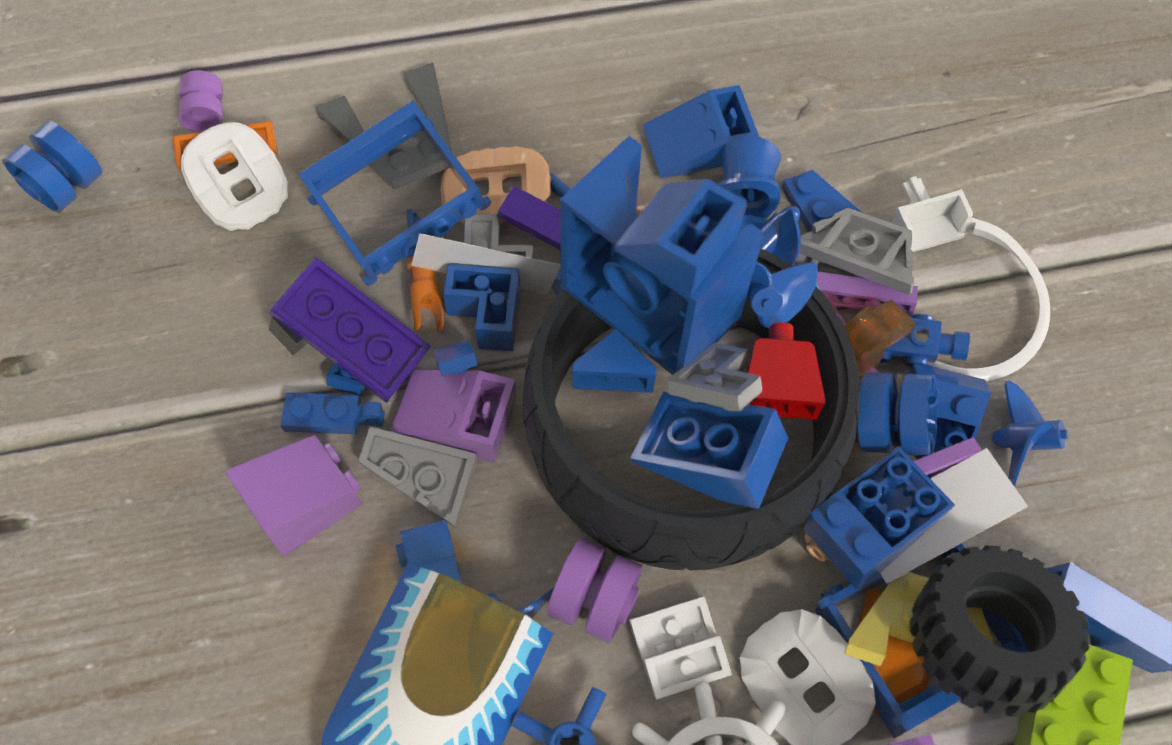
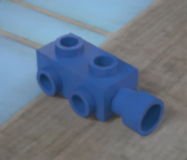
M877 310L875 313H868L867 324L859 323L857 341L859 344L864 345V352L870 355L869 360L873 362L890 363L891 358L906 359V365L912 367L913 362L928 365V362L935 363L938 354L950 355L953 360L966 361L969 351L970 333L954 331V334L941 333L942 321H934L932 316L926 314H914L909 318L897 316V313L891 310ZM879 328L888 329L891 331V335L882 337L878 334L877 330ZM914 334H927L928 340L920 342L916 340Z

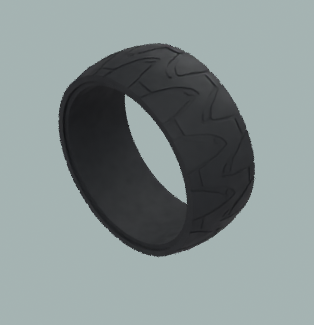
M760 248L757 262L766 266L771 274L793 267L785 260L782 261L778 256ZM815 286L807 303L787 322L794 327V341L810 342L814 345L825 397V403L817 420L812 419L814 441L809 465L792 481L777 491L763 497L759 509L739 505L725 509L690 510L660 505L623 490L596 471L570 440L555 405L561 383L578 355L592 341L612 327L562 289L548 309L531 345L525 369L522 402L528 444L532 448L533 460L548 492L566 515L569 514L570 519L596 542L628 559L653 567L670 570L689 569V571L714 569L762 555L767 550L779 546L806 524L811 511L813 512L830 497L831 491L835 489L842 477L843 469L846 467L854 445L860 413V391L857 390L859 388V374L854 348L840 316L837 317V312L832 304ZM746 297L741 318L736 324L750 330L760 338L769 339V328L763 327L760 324L758 314L754 312Z

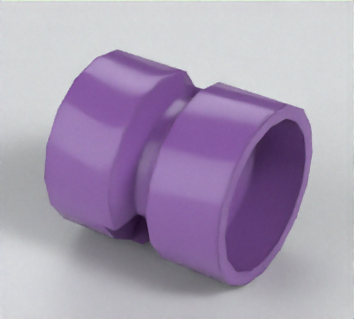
M197 70L185 73L179 82V96L181 99L179 100L178 120L185 129L195 133L222 124L223 84L221 79L207 71Z

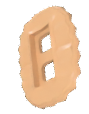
M518 146L495 149L486 148L480 151H470L456 157L473 181H489V193L482 195V197L488 196L491 200V205L485 210L477 209L476 214L498 213L499 208L508 193L503 192V180L508 177H521L522 190L544 202L551 195L549 165L533 149ZM450 168L445 169L442 175L440 190L442 206L466 191ZM465 218L459 221L463 225L465 224Z

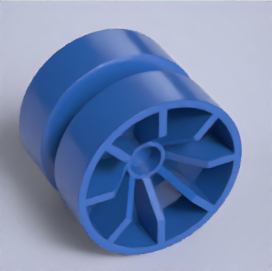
M49 120L44 122L29 136L34 149L20 144L2 160L7 171L29 196L56 213H61L77 198V194L71 184L81 189H86L102 174L99 163L87 148L63 127Z
M866 372L863 375L860 386L858 424L859 443L863 452L891 453L897 433H899L901 448L907 455L928 456L933 454L938 414L937 384L934 374L907 373L902 382L900 394H898L897 383L893 373Z

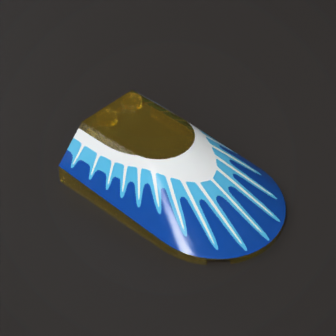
M407 563L329 717L321 745H502L554 633L520 611L456 580Z

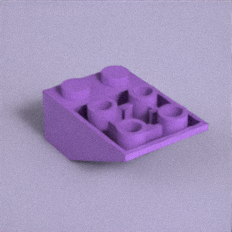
M413 370L390 432L476 453L478 459L496 463L517 399L515 379L479 370H467L461 374H447L444 376L441 375L440 370Z

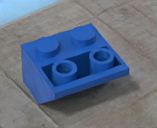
M709 179L665 183L616 243L615 251L692 296L739 234L747 201Z
M913 362L909 374H934L936 378L938 414L933 452H938L973 437L976 439L991 396L986 380ZM897 433L896 441H895V442H898V443H900V441H899V433Z

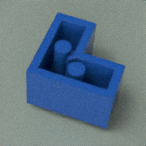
M448 264L444 288L447 315L477 317L475 331L478 349L514 351L521 291L519 269Z

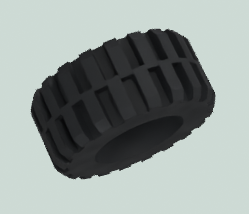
M985 545L982 550L978 546L963 548L960 553L950 554L944 558L941 565H937L915 600L911 610L913 616L910 619V633L915 637L912 645L917 657H923L925 660L922 667L930 678L935 676L941 682L938 687L946 694L954 693L961 698V704L971 709H974L976 705L982 707L985 714L1000 716L1005 711L1006 716L1019 717L1024 716L1027 711L1035 713L1045 708L1049 702H1053L1082 669L1087 659L1085 653L1090 647V636L1085 631L1088 628L1085 613L1078 610L1077 607L1080 602L1073 590L1067 591L1063 586L1065 583L1064 579L1056 572L1051 574L1043 568L1045 563L1035 557L1032 560L1023 557V552L1012 548L1006 552L1001 551L1000 546ZM967 608L987 609L1007 619L1023 637L1028 652L1021 653L1006 650L989 641L974 626Z

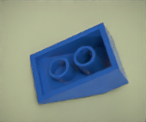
M663 391L630 459L641 467L720 501L759 509L788 436L775 409L746 405L741 411H728L722 407L702 402H691L686 398L670 395L669 392Z

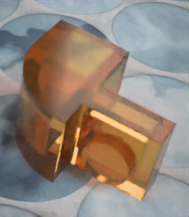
M891 299L874 310L867 306L845 325L854 348L859 377L876 367L886 348L912 333L916 325Z

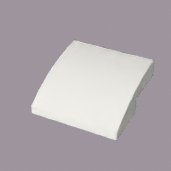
M699 596L628 619L638 653L656 700L694 688L700 682L709 683L732 675L721 637L716 634L705 596Z

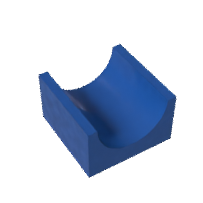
M628 136L560 199L561 288L613 329H617L627 340L670 374L674 375L713 342L717 343L741 318L764 232L751 223L742 229L692 296L616 252V243L638 217L636 205L642 144Z

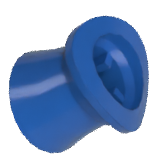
M752 135L736 137L727 142L721 150L720 158L724 180L717 185L747 201L744 215H754L766 219L776 210L780 202V187L774 178L781 162V153L772 142L762 137Z

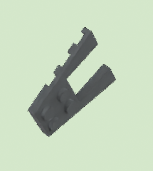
M433 62L404 73L406 84L424 112L425 117L431 119L434 129L452 152ZM345 95L315 106L318 117L321 120L324 119L339 138L343 137L349 142L365 132ZM422 131L369 164L394 190L450 168Z

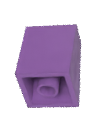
M315 435L232 467L225 472L283 557L361 505L356 494L361 489L358 482L349 470L342 474L336 465L341 460L329 442L322 446Z

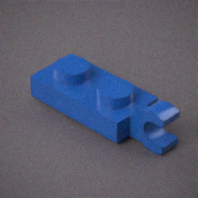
M286 393L281 428L284 432L356 435L358 425L383 426L385 411L381 410L382 404L379 402H365L361 405L359 395Z

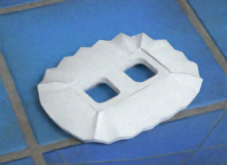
M233 122L216 125L200 133L185 147L181 159L183 177L193 198L215 225L229 231L237 229L249 230L254 225L264 222L269 216L278 213L282 203L288 198L287 187L289 182L276 155L260 135L246 125ZM227 153L234 154L239 165L226 174H220L214 166L215 160ZM245 179H249L256 188V192L243 201L236 200L231 192L232 187Z
M803 609L780 612L773 619L763 623L756 632L748 637L745 648L740 655L741 678L762 715L773 700L778 699L784 702L786 711L775 730L791 745H841L852 739L858 731L867 725L875 706L873 682L860 659L844 654L847 642L838 631L821 616ZM796 647L806 657L809 666L797 677L790 679L778 665V660L789 650ZM823 681L835 695V701L821 713H815L804 700V693L817 682Z

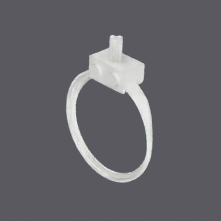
M916 176L910 178L909 181L901 185L909 205L898 207L891 223L912 230L911 250L913 252L962 239L965 237L964 233H972L973 235L992 240L1009 250L1023 263L1035 283L1040 304L1038 324L1032 338L1019 353L1005 362L985 368L954 367L939 361H935V363L928 362V365L985 379L986 382L1010 375L1034 357L1046 337L1050 322V301L1043 277L1030 256L1012 236L991 223L972 217L973 212L963 190L930 198L921 178L917 179ZM883 329L887 337L891 335L890 330Z

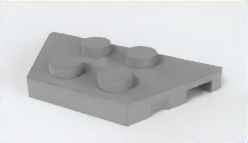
M846 208L834 214L832 218L823 219L812 224V231L800 236V254L908 295L913 291L912 230Z

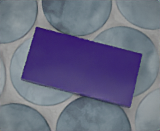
M317 257L313 259L269 310L271 316L385 403L389 401L431 347L426 341Z

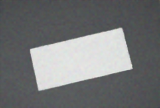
M419 233L411 266L447 273L448 264L519 269L520 289L545 295L548 294L561 268L560 264Z
M987 448L931 478L955 506L880 572L886 584L1028 507Z

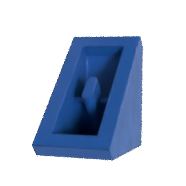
M615 329L573 363L572 389L653 393L656 367Z

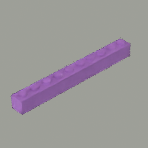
M818 271L816 284H818L820 291L832 305L869 311L891 310L896 312L897 315L909 317L913 315L917 305L918 286H913L912 293L908 295L862 277Z

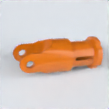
M412 256L407 260L406 265L407 269L411 271L412 284L409 287L414 329L419 330L420 308L429 309L434 314L437 331L441 332L444 326L441 286L436 281L434 270L411 266L414 257Z

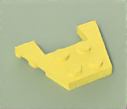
M907 572L891 581L849 639L844 654L881 666L886 657L889 635L912 643L915 637L910 633V619L913 616L911 610L929 578ZM967 608L974 626L985 638L994 643L982 608Z

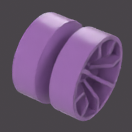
M580 538L571 550L558 577L548 604L547 615L572 626L579 619L584 608H587L590 611L585 624V633L610 644L620 624L625 625L640 590L636 586L641 576L643 565L618 555L610 564L606 574H603L601 569L605 559V548Z

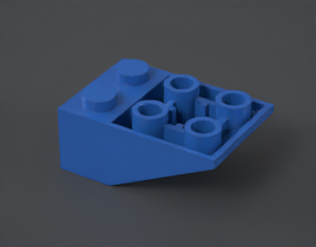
M740 85L709 90L643 124V130L660 179L722 167L720 154L727 142L740 136L752 135L759 137Z
M898 447L821 503L813 512L811 511L804 531L851 585L858 590L897 559L954 508L955 504Z

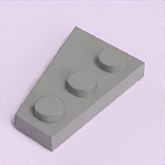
M369 427L358 462L457 528L478 456L476 453Z

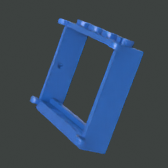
M414 100L298 174L312 194L307 198L310 204L320 205L367 275L362 280L367 286L374 284L379 274L382 273L384 275L388 273L394 264L406 256L414 255L419 233L441 237L448 233L457 222L474 216L477 213V209L485 210L491 205L489 197H482L480 189L434 129L431 119L425 117ZM422 131L466 191L366 257H363L322 195Z
M961 543L942 553L941 556L944 559L952 553H960L965 547ZM879 573L858 590L852 585L846 588L841 583L834 585L821 594L822 599L817 602L818 607L814 611L837 630L848 643L853 632L837 607L881 584L885 580ZM982 608L987 624L1002 644L1001 648L1014 652H1028L1023 637L1007 619L993 611ZM860 659L873 682L875 708L894 739L961 700L960 697L952 692L950 695L946 694L938 687L941 683L938 682L898 705L874 665Z

